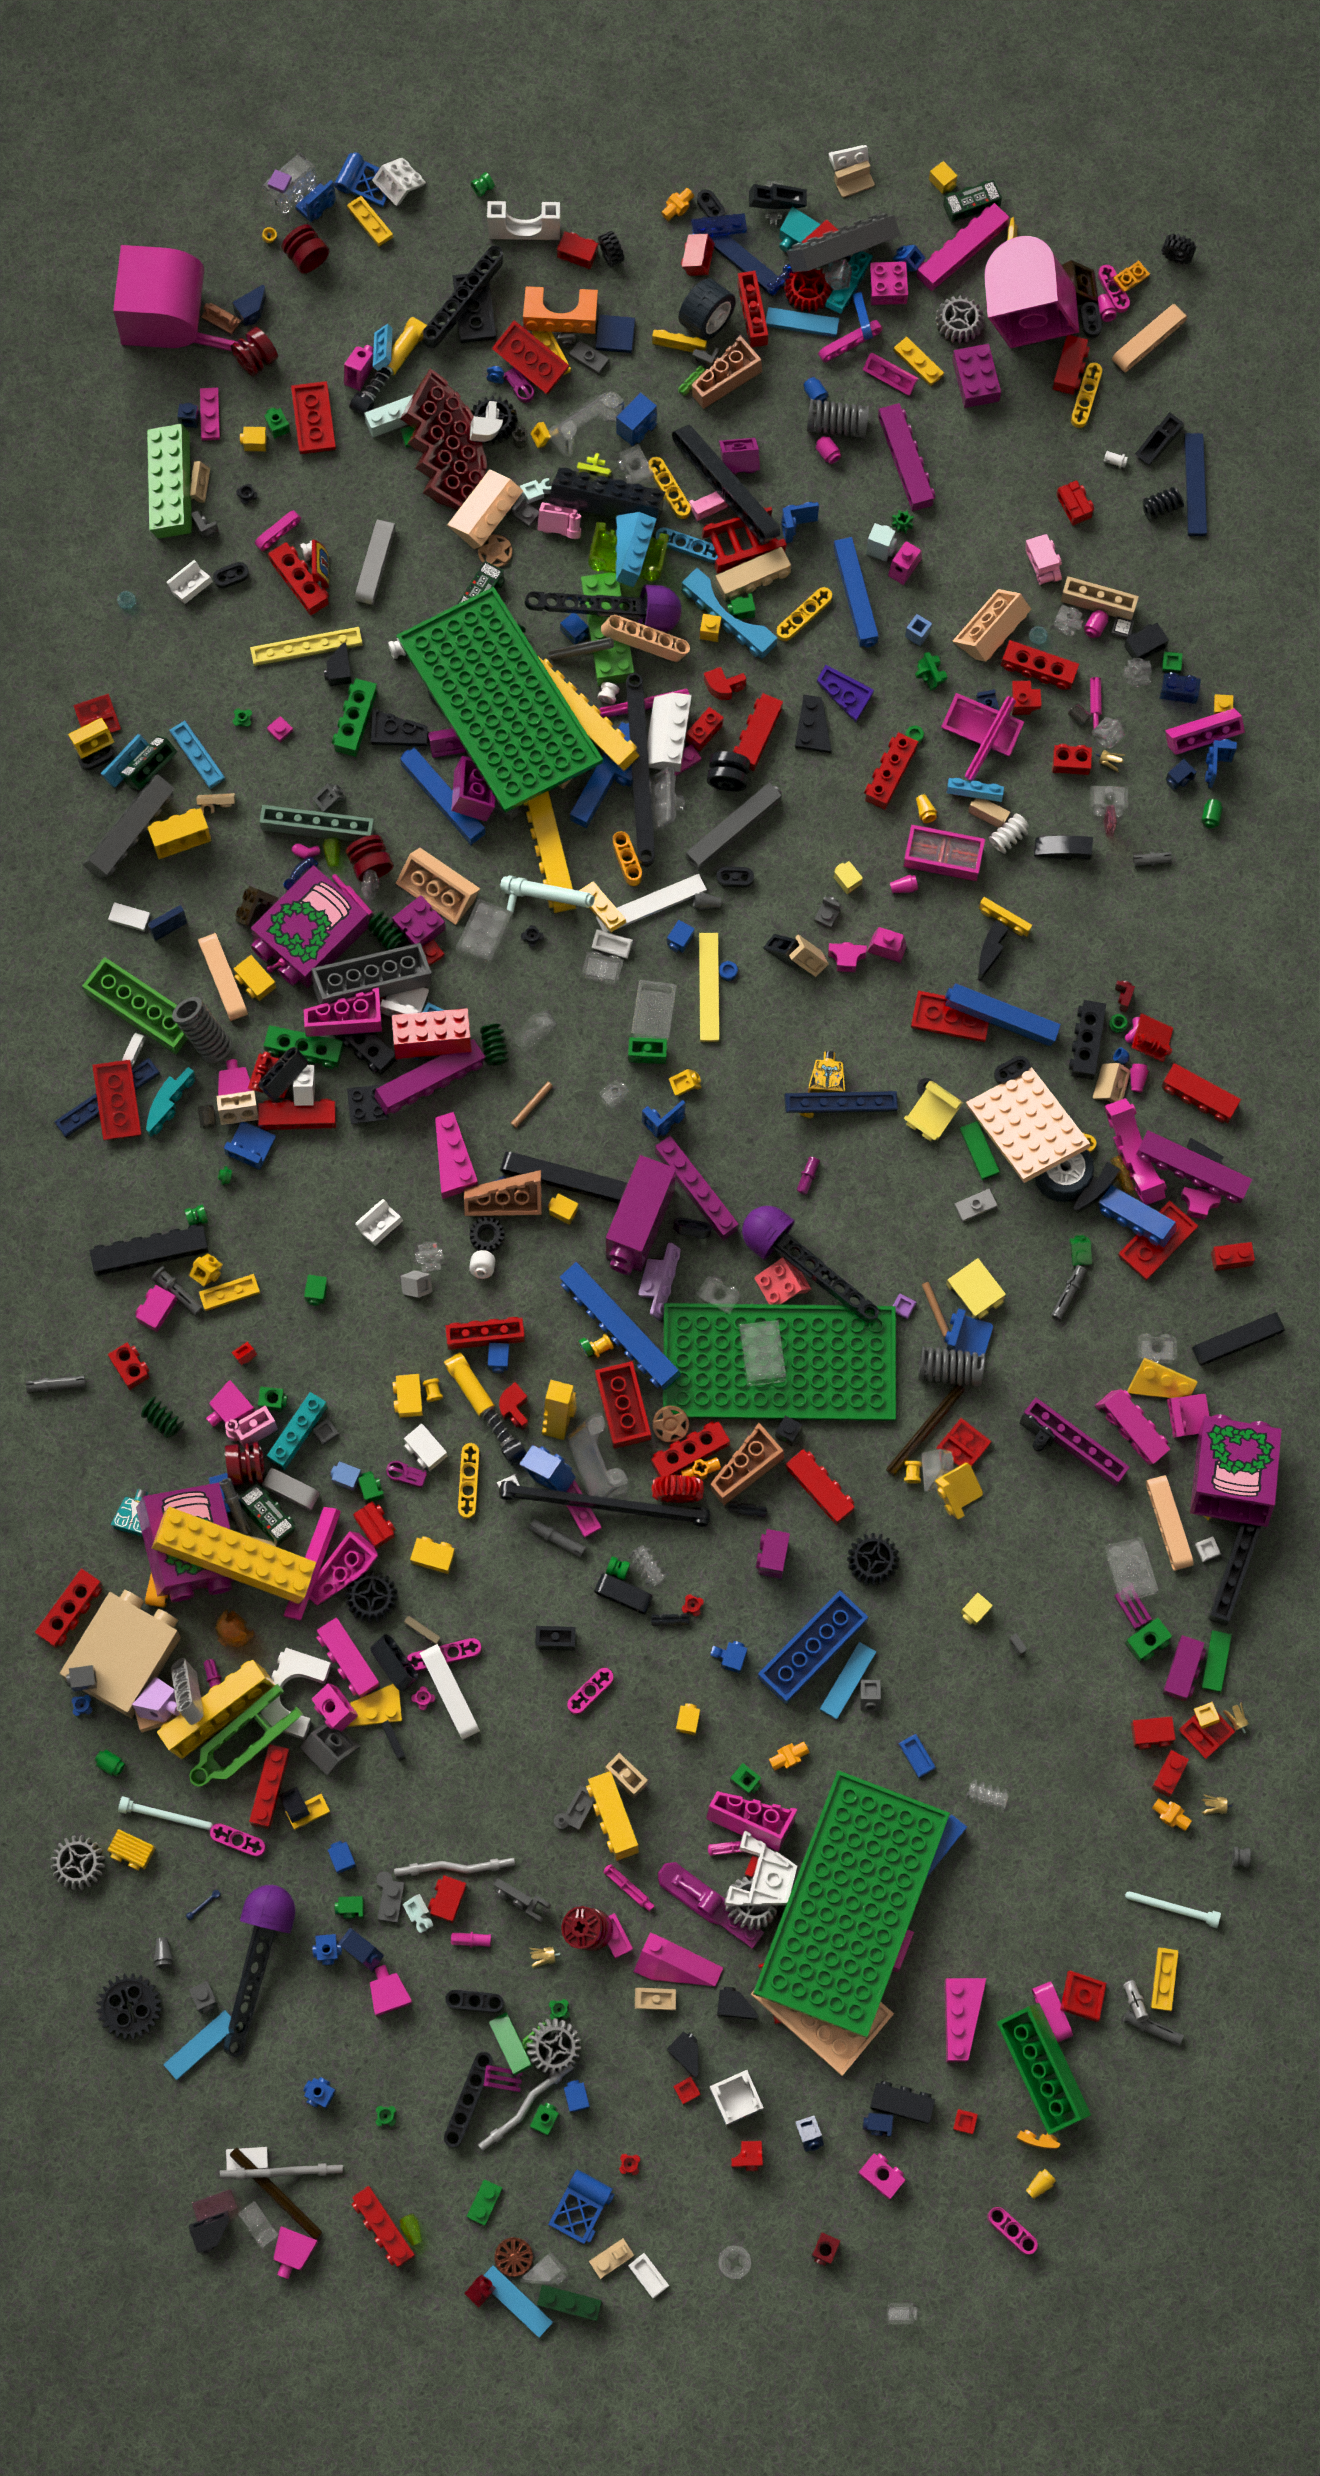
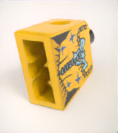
M826 1051L824 1052L823 1060L815 1061L808 1093L845 1092L843 1063L835 1061V1052Z

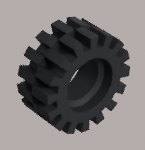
M613 231L598 236L600 249L610 267L625 260L623 250L621 249L622 246Z
M1169 234L1165 239L1161 252L1162 255H1165L1166 259L1169 258V261L1180 262V265L1192 261L1196 245L1194 241L1191 242V239H1186L1184 235L1181 237L1180 234H1177V236Z
M484 1217L483 1220L479 1218L477 1223H473V1227L470 1228V1241L473 1247L477 1248V1251L486 1250L494 1253V1250L497 1251L500 1246L502 1247L505 1236L502 1224L500 1225L498 1220L495 1221L492 1217L490 1219ZM491 1229L495 1234L494 1239L490 1242L482 1241L480 1239L481 1231Z

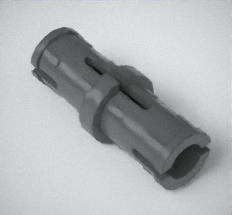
M1150 852L1149 854L1133 855L1134 867L1144 865L1154 867L1156 864H1171V852Z

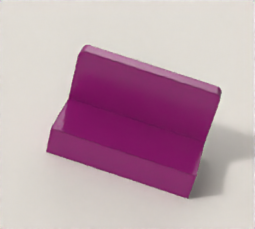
M452 728L428 732L433 758L467 752Z

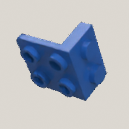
M1229 739L1214 740L1212 747H1209L1206 755L1208 771L1205 774V782H1208V788L1213 787L1217 774V761L1232 762L1237 742H1232Z
M958 1308L957 1314L953 1313L951 1317L952 1331H947L944 1342L948 1343L946 1349L948 1351L953 1349L956 1352L961 1350L963 1354L965 1351H969L971 1355L973 1352H977L979 1357L982 1353L986 1352L993 1325L965 1316L966 1310Z

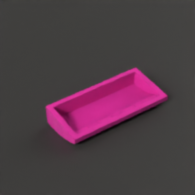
M956 693L941 728L981 745L999 711ZM1009 715L991 750L1010 757L1024 721Z

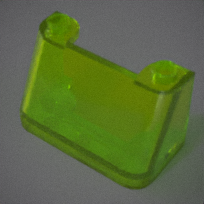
M596 523L588 564L594 571L616 574L617 537L615 530L609 532L606 529V523ZM660 533L659 538L654 540V537H651L638 578L649 581L660 579L668 553V534Z

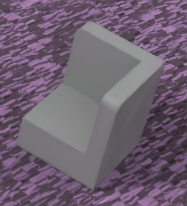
M411 1271L401 1276L402 1292L404 1295L420 1298L432 1292L430 1274Z

